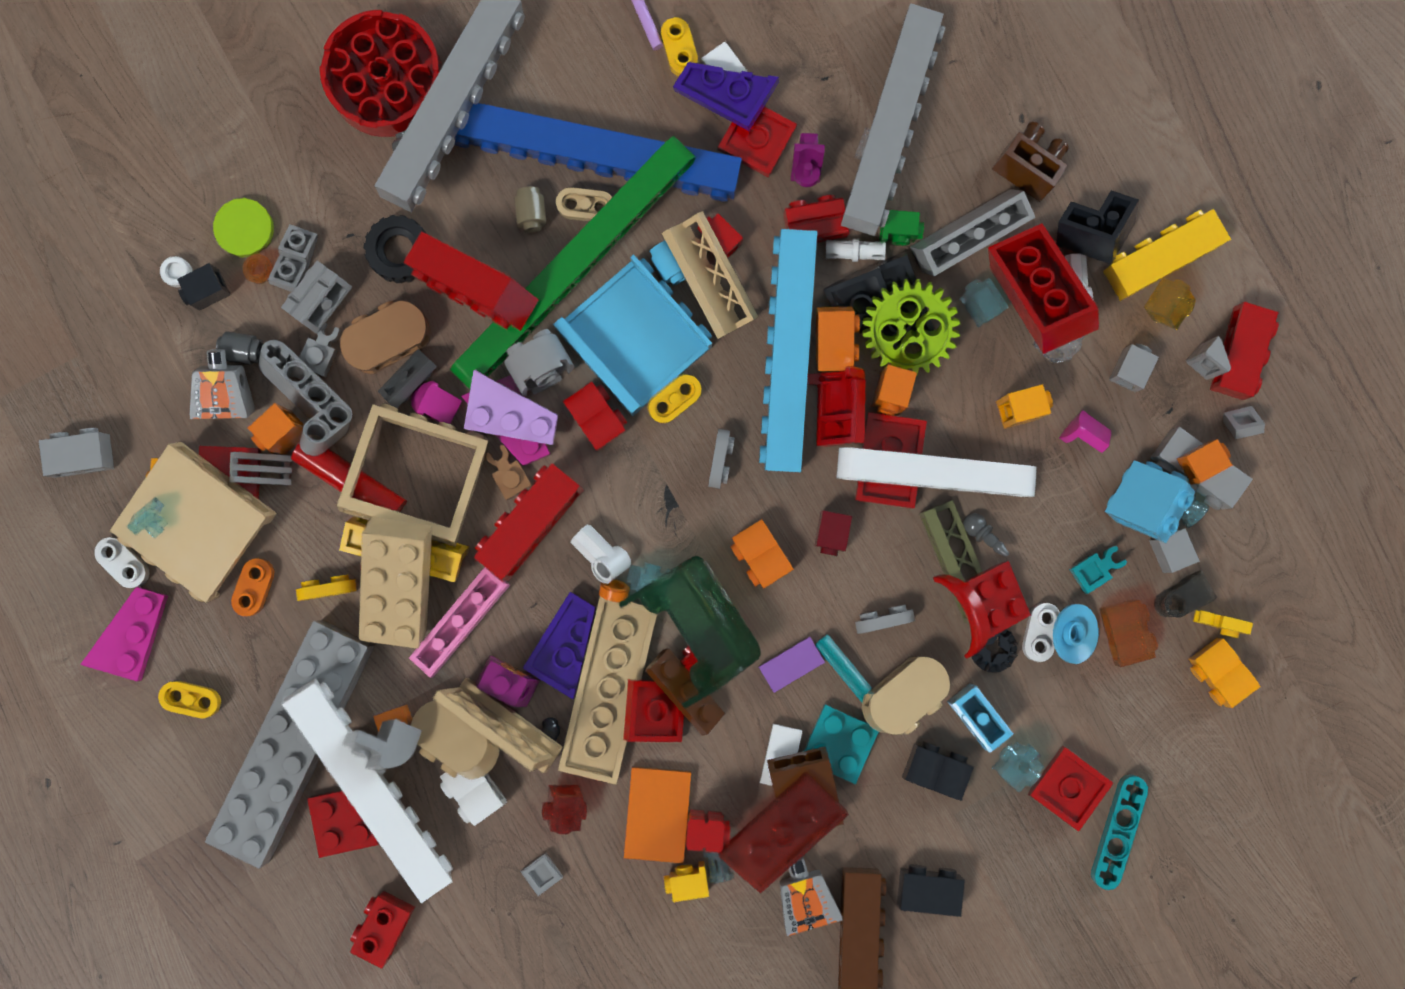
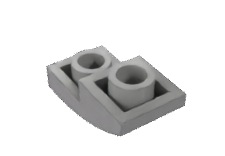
M289 224L278 247L280 255L268 277L271 285L291 292L295 290L308 270L318 238L316 233Z

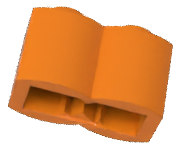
M762 519L732 537L735 544L730 546L739 562L745 559L750 569L746 573L755 587L761 584L764 589L794 570Z

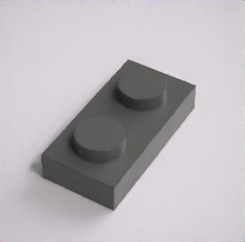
M417 349L378 392L391 406L398 408L410 398L411 393L422 382L431 376L432 371L437 366L423 352Z

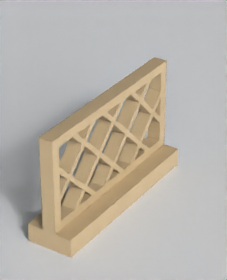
M465 678L460 687L438 690L433 699L530 771L538 769L542 773L547 772L563 748L500 700L479 690L476 687V683L470 678Z

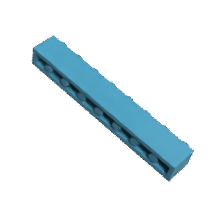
M781 229L779 236H774L773 254L778 255L777 267L772 266L771 284L776 285L775 297L770 296L769 314L774 315L773 327L768 326L767 344L772 345V356H766L765 374H770V386H764L763 404H768V416H762L761 434H766V446L760 445L759 463H764V469L768 471L801 473L817 231Z

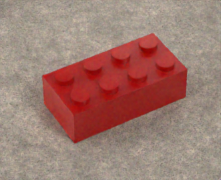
M1043 223L988 247L991 271L1043 354L1099 330V308Z
M422 231L403 262L413 269L411 273L413 277L425 283L433 291L448 295L449 299L461 306L465 304L476 314L484 318L486 316L491 318V321L508 330L509 326H512L521 331L539 301L513 278Z
M553 463L549 467L543 465L533 477L536 481L530 490L524 488L514 500V503L517 504L516 507L509 514L504 512L494 524L497 527L496 531L489 537L485 535L475 547V550L478 552L473 558L501 581H509L584 491L581 486Z

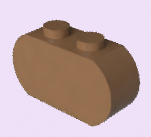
M388 301L377 308L378 312L370 316L367 314L361 315L352 320V325L345 328L340 340V348L345 360L363 373L375 374L410 356L417 349L425 348L431 336L430 323L427 317L412 303Z

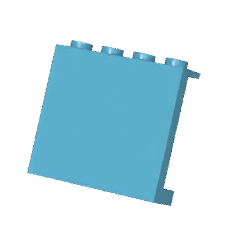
M633 254L630 257V263L565 319L561 317L553 324L558 333L632 416L646 406L653 395L674 378L681 375L712 348V342L710 341L712 335L702 324L697 326L690 318L693 314L683 302L677 304L671 297L673 291L663 280L658 282L652 276L654 270L644 258L639 261Z

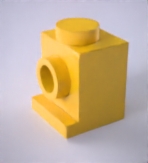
M699 861V868H693V865L690 864L677 866L674 872L664 876L666 894L672 893L673 902L709 897L705 861Z

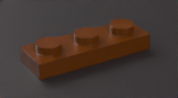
M669 648L663 649L645 669L701 735H708L725 715L724 711Z

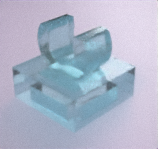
M154 497L132 516L127 528L135 535L145 528L152 537L156 538L165 530L164 527L168 524L159 515L164 504Z

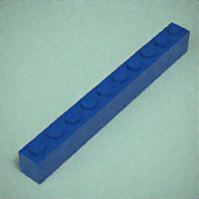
M481 103L472 105L468 112L469 119L466 126L462 130L459 129L454 137V145L459 147L479 146L482 151L487 153L508 152L511 157L526 160L527 157H532L545 165L554 166L555 163L567 165V168L573 171L583 172L584 169L594 170L597 175L602 177L623 176L626 181L665 143L654 139ZM685 146L696 156V160L672 187L680 188L683 193L696 196L699 193L709 194L710 198L717 201L734 200L742 158Z

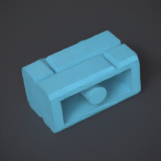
M968 684L947 701L984 750L992 752L1013 735V732L976 685Z

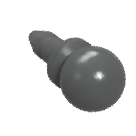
M972 513L965 517L963 526L968 535L976 537L977 542L984 540L990 548H993L996 553L1004 557L1009 555L1004 543L991 533L993 527L987 525L982 515Z

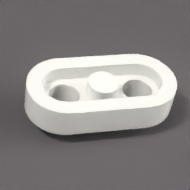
M111 537L102 539L96 545L94 554L97 562L120 585L126 588H136L143 586L147 582L149 568L131 548L122 545L117 538ZM108 547H111L113 550L110 558L106 555ZM129 568H132L134 571V575L132 578H128L127 576V570Z
M1039 603L1030 611L1031 616L1028 617L1022 643L1023 652L1030 660L1043 662L1048 660L1054 653L1053 628L1060 611L1053 604ZM1046 612L1051 616V620L1047 624L1042 621V615ZM1039 641L1044 644V650L1040 653L1035 649V645Z

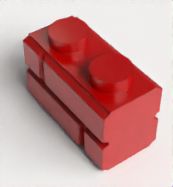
M825 195L819 197L818 202L807 204L806 200H798L789 203V207L784 209L783 215L786 229L817 231V243L846 238L849 234V228L840 226L845 212L843 197L835 199V195Z
M690 809L686 831L687 849L702 851L705 848L706 852L720 853L723 850V844H729L730 821L724 820L722 812L708 811L705 814L704 810Z

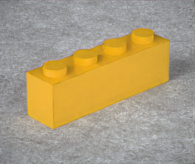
M1212 209L1205 214L1202 210H1199L1185 218L1187 221L1185 225L1178 228L1175 223L1161 231L1162 237L1154 242L1151 238H1147L1135 245L1136 251L1127 256L1125 251L1118 254L1113 263L1103 272L1119 300L1122 301L1230 241L1231 238L1215 210Z

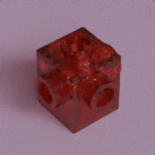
M549 785L547 802L542 803V819L547 821L550 832L569 834L571 831H581V820L586 819L587 805L583 801L584 797L579 785Z

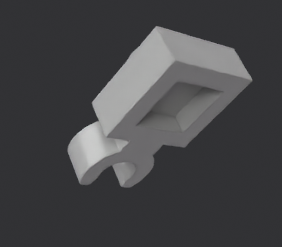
M327 323L317 333L316 341L310 338L307 339L299 357L314 373L323 377L327 376L338 352L336 349L331 348V344L336 342L341 336V330L337 327L334 328L331 335L326 336L325 329Z

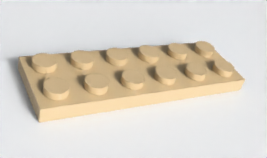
M600 596L558 771L617 784L627 741L623 740L628 679L642 680L659 608L630 601L612 602Z

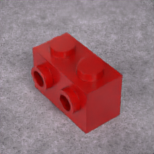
M385 891L377 898L372 896L364 910V914L368 915L364 924H358L350 938V941L354 943L350 953L382 969L389 961L415 906Z

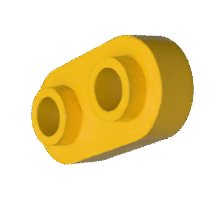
M677 17L666 20L661 28V39L671 71L676 76H680L688 62L698 63V55L687 22ZM673 28H678L681 32L678 35H673L670 31ZM684 55L687 56L689 60L685 63H682L678 60V58Z
M681 374L674 378L650 398L647 409L651 418L659 423L672 421L698 400L701 394L700 382L689 374ZM684 383H687L690 387L689 392L686 394L680 392V387ZM660 402L667 404V409L664 412H658L657 405Z
M347 574L330 577L331 583L320 585L319 580L301 582V588L295 589L297 601L356 592V580H349V575Z
M168 682L162 686L158 694L159 703L165 710L191 717L208 718L215 715L221 707V698L217 691L187 682ZM176 690L181 693L179 701H176L173 696ZM204 697L210 700L208 708L202 704Z

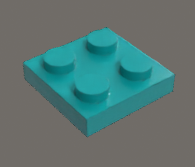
M824 704L803 751L826 746L832 773L856 784L879 732L868 723Z

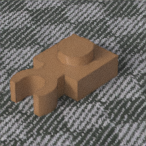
M500 445L499 447L503 452L500 460H494L490 452L486 453V458L490 464L498 468V471L491 475L504 498L508 501L518 495L524 488L529 489L533 485L520 462L516 460L510 463L509 450L504 445Z

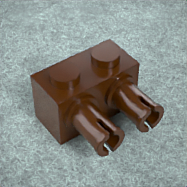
M1030 122L1023 134L1018 132L1006 146L992 170L1040 202L1055 187L1068 165L1061 160L1065 153H1067L1069 146L1065 142L1061 149H1058L1063 140L1055 138L1051 141L1046 151L1037 144L1044 135L1045 129L1041 125L1037 132L1033 133L1039 123Z

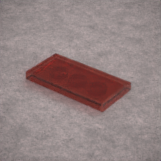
M804 772L731 838L729 844H725L723 850L720 853L718 852V857L761 894L848 816L847 809L809 774Z

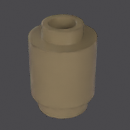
M529 186L518 189L516 191L517 196L514 198L517 226L524 229L526 233L541 231V227L547 224L544 196L540 194L538 187Z

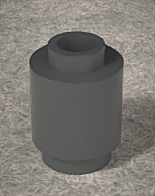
M226 331L223 336L218 337L216 349H225L226 361L252 365L253 363H259L260 352L264 342L257 339L254 335Z

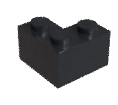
M1111 190L1099 211L1071 201L1058 222L1056 245L1112 264L1135 224L1139 199Z

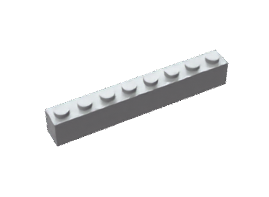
M481 0L374 185L381 198L411 213L416 204L420 205L426 195V186L430 179L434 180L437 177L443 156L445 154L448 155L453 149L456 133L459 129L462 130L466 126L469 119L468 112L473 104L476 105L480 101L483 94V86L487 79L491 80L497 69V61L501 54L505 55L509 50L510 38L514 31H519L523 25L525 14H523L521 0Z
M911 3L909 5L840 226L875 236L878 227H885L890 210L884 208L887 200H893L898 185L893 182L895 173L901 174L906 157L901 156L903 146L909 147L914 130L909 129L911 120L917 121L922 104L917 103L919 94L925 95L930 78L925 77L927 68L933 69L938 52L933 51L934 44L941 43L945 31V26L941 25L943 13Z

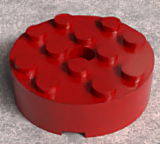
M370 10L346 19L331 33L323 48L325 51L320 66V80L327 98L348 124L369 135L393 137L407 130L443 65L431 38L417 22L401 13L398 15L383 12L382 10ZM388 70L385 77H377L381 71Z

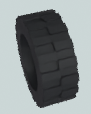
M403 215L383 217L379 219L378 223L370 227L371 230L365 236V258L369 262V266L386 281H394L396 284L412 282L415 279L411 275L413 269L405 263L396 264L390 262L385 256L384 246L388 239L396 235L407 237L413 246L421 231L426 232L412 218L408 219Z

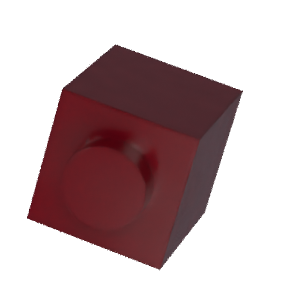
M821 511L814 547H820L821 554L838 556V551L845 552L852 516Z

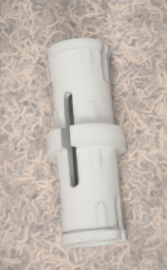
M853 238V241L826 240V259H852V262H858V259L885 261L886 242L859 241V238Z

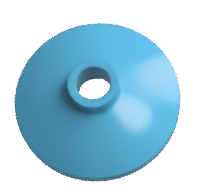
M1071 604L1065 607L1059 613L1053 628V643L1057 654L1062 660L1072 664L1082 663L1093 654L1099 637L1098 622L1094 613L1082 604Z

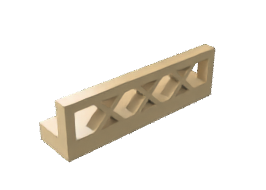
M703 211L662 233L717 339L758 318ZM696 222L702 231L701 239L695 237L690 227ZM707 250L713 252L716 257L715 266L710 264L706 258ZM721 277L728 280L730 284L729 292L723 290L720 284ZM735 303L741 305L747 317L739 320L734 310Z

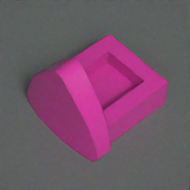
M434 381L422 384L412 393L411 405L413 410L420 415H426L438 423L445 422L450 424L462 400L439 388V384Z
M1082 410L1065 428L1059 439L1069 443L1079 437L1100 453H1103L1110 446L1111 430Z

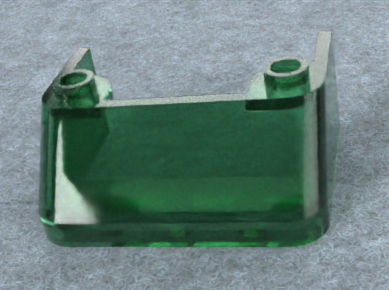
M699 556L691 557L618 603L622 609L639 598L643 606L653 614H660L666 610L698 661L690 668V678L698 692L682 703L684 709L718 691L755 663L761 656V649L754 635L708 563Z

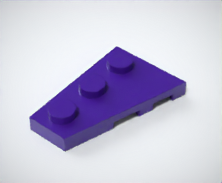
M688 62L673 88L675 92L750 131L780 81L777 76L768 75V77L753 75L752 72L741 71V73L723 70L722 67Z
M569 592L523 667L524 670L573 700L596 607L573 592Z

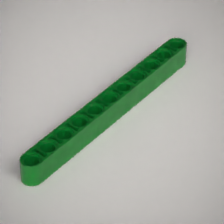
M675 136L669 138L525 288L539 301L522 330L519 331L512 326H509L508 330L493 322L454 362L450 371L469 389L471 388L473 370H477L489 377L509 356L506 352L507 349L516 343L523 342L691 167L696 160V156Z

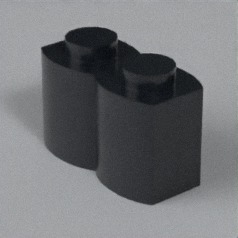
M923 741L922 746L914 744L902 778L913 784L962 801L974 768L967 763L968 757L952 751L950 756L939 753V746Z

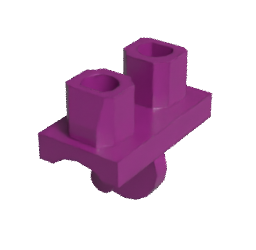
M801 133L800 144L795 143L791 181H796L797 184L803 187H812L817 182H820L825 145H818V134Z

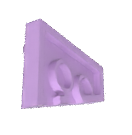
M473 370L464 429L544 444H554L558 414L525 398L481 372Z

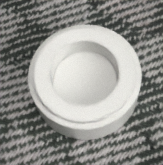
M177 256L167 258L160 267L162 280L173 287H180L177 279L192 272L191 265L186 260Z

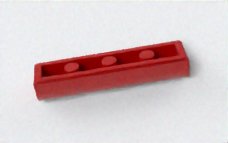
M300 442L291 456L292 461L339 492H342L352 463L329 448L320 455H308L300 448ZM361 470L352 498L401 512L408 501Z

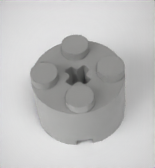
M549 329L536 333L533 336V340L524 345L522 342L512 345L506 351L509 356L504 362L523 396H527L528 390H531L534 395L554 386L562 380L560 375L562 372L567 370L568 374H570L574 369V365L557 335L551 334Z

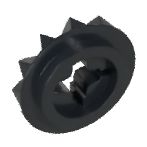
M1007 629L988 639L986 644L993 645L995 640H997L998 647L1005 650V653H996L991 661V651L984 647L979 653L971 657L980 669L995 673L1002 672L1012 666V663L1018 656V643L1012 632Z

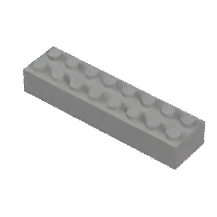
M316 620L312 622L205 843L259 869L270 862L320 760L282 705L283 699L316 678L319 684L325 682L332 691L334 698L331 701L337 709L340 707L345 709L375 645L359 641V637L326 621Z

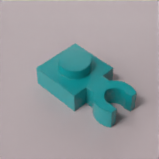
M1117 546L1107 548L1101 559L1097 553H1093L1069 568L1085 594H1089L1113 578L1108 570L1120 569L1127 564L1126 559H1122L1117 563L1112 561L1111 556L1118 550Z

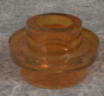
M261 254L249 256L243 264L244 276L255 284L267 282L273 269L270 259ZM262 265V273L255 274L256 266Z

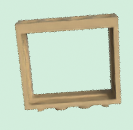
M372 404L337 503V508L340 512L369 521L371 517L432 525V540L455 547L488 450V440H484L482 434L474 431H467V434L456 431L455 426L445 422H439L438 425L427 422L426 417L417 413H410L408 416L399 413L398 409L394 406L381 404V407ZM379 419L476 450L450 528L352 498Z

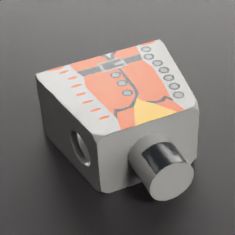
M225 349L206 351L208 366H200L192 373L190 419L248 418L255 412V406L244 367L242 365H227Z
M804 857L787 861L790 878L779 881L784 927L787 936L843 920L820 870L808 872Z

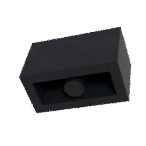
M910 864L908 869L900 868L897 905L901 911L961 917L965 880L960 874H957L955 869L939 868L938 872L927 871L925 866Z

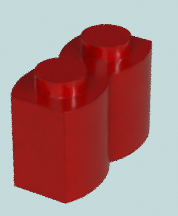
M590 382L565 399L563 403L598 452L626 432L623 426L627 424V421L618 408L612 411L607 401L611 398L601 384L596 387L593 382Z

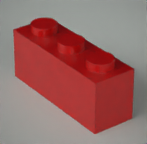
M1243 302L1233 308L1223 342L1231 370L1213 378L1210 387L1211 391L1241 400L1252 398L1259 392L1262 385L1260 374L1262 368L1268 363L1271 351L1268 349L1269 343L1276 335L1279 323L1276 322L1277 311L1248 302Z

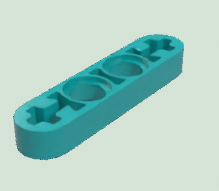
M1125 775L1117 784L1091 869L1092 880L1104 890L1115 889L1122 880L1148 795L1147 783L1136 775ZM1134 781H1136L1135 786L1139 787V792L1132 793L1130 801L1136 803L1133 808L1126 803H1121L1122 798L1127 801L1129 800L1130 792L1126 790L1127 785H1133ZM1123 809H1127L1131 813V821L1125 826L1119 825L1116 820L1118 812ZM1119 838L1122 841L1123 847L1118 854H1110L1107 847L1111 839ZM1106 856L1113 861H1118L1117 865L1110 863L1109 872L1113 874L1112 879L1107 878L1104 883V879L1100 877V872H1106L1109 863L1103 860Z

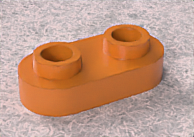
M255 558L249 560L243 566L231 599L232 608L237 614L241 616H254L263 609L275 575L274 568L269 561ZM255 568H258L261 572L260 577L257 579L252 576V571ZM245 596L250 598V605L248 607L242 604V599Z

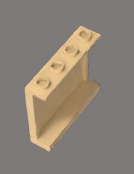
M179 442L168 444L110 531L117 536V540L122 545L139 552L141 558L146 563L163 570L165 576L170 581L187 588L189 594L194 599L207 603L220 596L217 591L263 525L271 523L277 513L237 483L229 482L230 478L184 443Z

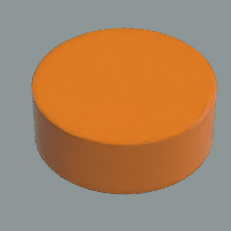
M615 579L608 584L601 582L599 595L608 601L625 602L628 600L630 587L626 583Z

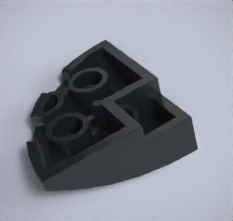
M907 251L853 273L825 287L823 290L832 307L853 308L855 315H859V332L863 334V330L870 328L863 324V318L872 317L866 312V308L876 307L872 301L873 296L882 299V288L892 292V282H895L899 288H902L904 279L908 280L910 286H914L917 278ZM906 301L901 305L900 309L905 313H912L916 310L917 304L913 301ZM927 307L923 308L919 317L916 319L913 325H905L906 333L898 341L900 344L909 330H917L916 322L924 313L928 311ZM931 319L924 325V328L928 331L935 330ZM893 324L885 325L882 329V333L886 336H893L898 331V328ZM911 342V343H909L908 345H914V344H919V343H917V342Z

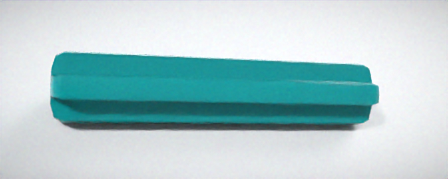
M829 635L823 636L815 644L816 648L862 703L864 695L872 687Z

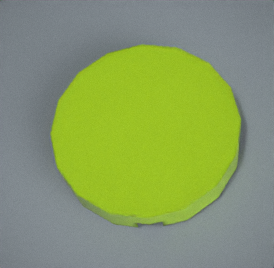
M239 198L225 203L219 209L213 222V231L219 246L231 255L246 258L254 257L264 248L268 247L274 234V224L268 211L257 201Z

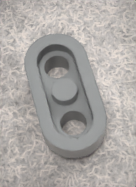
M718 429L708 487L720 489L721 483L727 484L730 467L724 466L726 454L732 455L735 437H729V430Z
M906 604L888 608L889 614L878 616L877 611L860 614V620L855 622L857 634L916 621L913 609L907 610Z

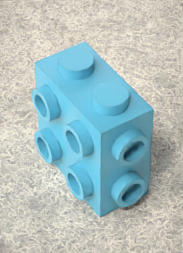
M1134 460L1131 467L1123 474L1122 482L1116 493L1110 497L1105 512L1115 522L1167 543L1170 536L1177 531L1179 520L1184 511L1192 505L1196 491L1189 485V479L1183 474L1172 471L1169 474L1153 462L1147 461L1146 464Z

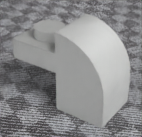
M397 719L382 722L377 738L358 730L347 733L342 745L351 748L353 755L368 759L365 768L370 770L388 769L402 765L412 756L422 730Z

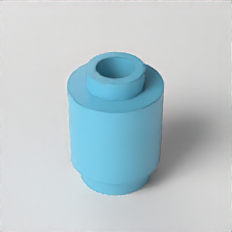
M665 240L650 250L652 255L651 261L663 281L667 284L672 283L674 286L686 279Z

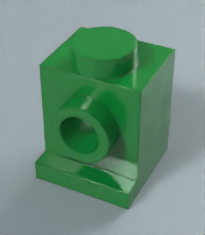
M890 210L885 227H880L879 242L890 240L894 245L907 246L910 245V242H915L916 239L922 240L924 222H919L920 212Z

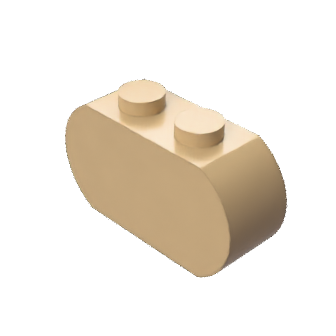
M929 657L908 658L864 695L862 711L865 720L873 729L881 733L894 735L903 734L904 732L905 734L911 733L920 725L918 720L925 714L931 715L941 708V701L948 696L950 680L946 669L941 663Z
M436 700L423 705L414 715L411 726L422 730L417 743L421 747L419 753L433 763L437 758L443 763L440 769L453 778L460 774L467 779H477L486 775L496 764L499 747Z

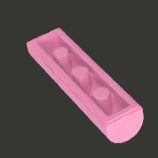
M484 567L422 641L419 649L416 648L409 659L430 678H433L509 588L510 584L507 581H501Z

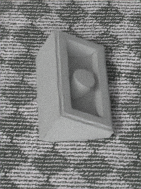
M1219 336L1200 344L1186 360V363L1206 380L1231 370V365Z

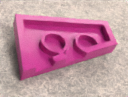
M136 587L80 665L133 681H142L168 595Z

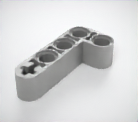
M278 340L265 342L260 352L259 369L309 418L303 427L300 448L308 455H320L348 432L353 415L352 410L284 343ZM289 377H297L301 381H292ZM317 397L321 402L312 401L310 398ZM337 417L340 418L343 422H334L331 418ZM309 435H318L321 440H313Z

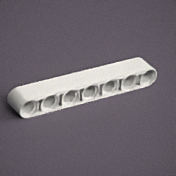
M846 447L839 448L837 479L1018 497H1035L1037 467Z

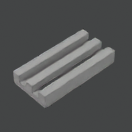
M231 452L229 482L291 485V479H289V474L292 473V467H290V462H292L291 456ZM238 459L282 462V467L238 464ZM237 471L281 473V479L237 476Z

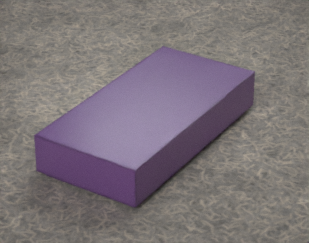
M809 636L758 667L775 693L822 665L825 661Z

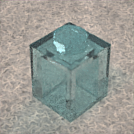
M979 278L964 287L966 293L960 298L978 328L1009 308L991 278L983 282Z

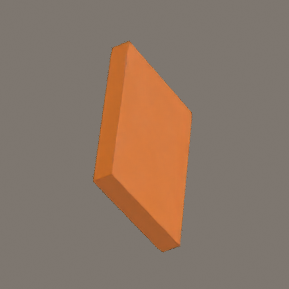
M632 766L624 858L684 864L691 771Z

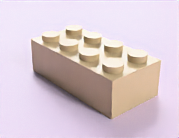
M371 517L362 532L359 641L419 649L427 632L432 525Z

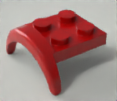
M846 366L845 371L808 374L807 385H818L817 446L830 447L863 444L865 438L866 402L865 370L859 367Z
M1009 561L1001 562L964 582L946 574H939L933 577L934 582L945 586L953 593L967 615L971 629V645L968 652L964 655L966 659L979 653L991 637L1031 616Z

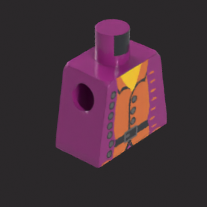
M489 655L476 681V687L513 707H527L540 680Z

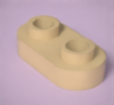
M569 187L559 192L556 198V206L564 218L590 221L598 213L595 210L598 204L606 205L612 196L605 191ZM569 201H575L577 203V206L574 209H568L566 207Z

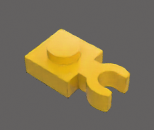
M1195 610L1193 622L1221 629L1220 634L1238 639L1239 634L1251 635L1253 626L1251 622L1202 610Z

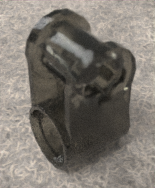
M1201 570L1184 577L1177 584L1159 593L1154 600V608L1162 617L1180 618L1197 608L1211 603L1217 598V595ZM1172 599H1174L1175 603L1172 605L1173 609H1170L1169 606L1173 603Z

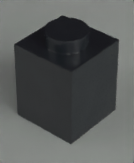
M210 263L177 279L181 287L178 293L187 306L190 305L199 311L231 295L219 269Z

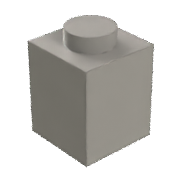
M1131 344L1123 349L1109 380L1135 393L1143 390L1159 357L1152 354V350L1145 345Z
M1186 528L1177 529L1175 534L1170 536L1167 543L1157 539L1149 540L1163 573H1173L1200 562Z

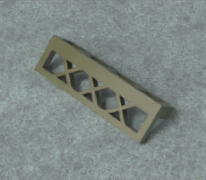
M953 500L919 513L944 574L956 577L964 582L965 580L960 571L962 563L973 567L976 575L983 572ZM949 509L953 519L949 530L942 528L937 516L938 512ZM955 526L959 535L953 532ZM951 536L962 540L964 549L960 558L952 552L949 544ZM966 554H968L970 562L964 560ZM953 595L964 623L969 624L962 605Z

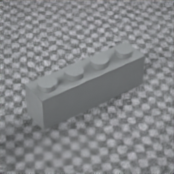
M1009 189L910 246L922 273L936 276L1036 217L1025 192Z

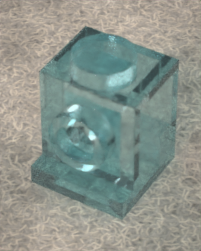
M644 562L643 568L631 565L626 582L631 583V590L665 599L673 570L667 569L666 574L660 573L662 568L660 566Z

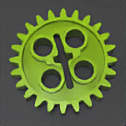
M904 279L902 288H899L895 282H892V292L882 288V299L873 296L872 301L876 307L866 308V312L872 317L863 318V324L870 327L863 330V336L871 337V339L865 342L866 348L875 347L871 357L877 358L881 356L879 362L881 367L889 362L891 363L890 365L901 367L902 369L908 370V368H912L913 372H917L918 375L919 367H923L929 373L930 363L940 367V356L946 359L950 358L946 348H956V344L951 338L959 337L960 333L952 327L960 325V320L951 318L958 311L956 307L947 308L952 300L950 296L941 299L943 295L942 288L933 293L932 282H929L925 288H921L920 279L916 280L914 286H910L908 280ZM906 301H913L917 304L916 310L912 313H905L900 307ZM929 307V310L917 320V330H909L899 347L894 348L893 345L906 333L905 325H913L923 308ZM930 319H936L940 322L939 328L934 331L926 330L924 325ZM893 324L898 328V331L893 336H886L882 333L883 327ZM911 342H917L921 345L920 351L915 354L906 352L905 347Z

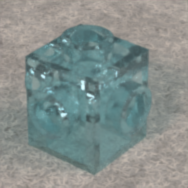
M1018 742L1014 745L1010 743L1003 748L998 755L1000 759L992 766L1017 792H1020L1026 785L1030 787L1035 784L1042 775L1040 771L1044 768L1038 761L1041 755L1030 744L1024 747Z

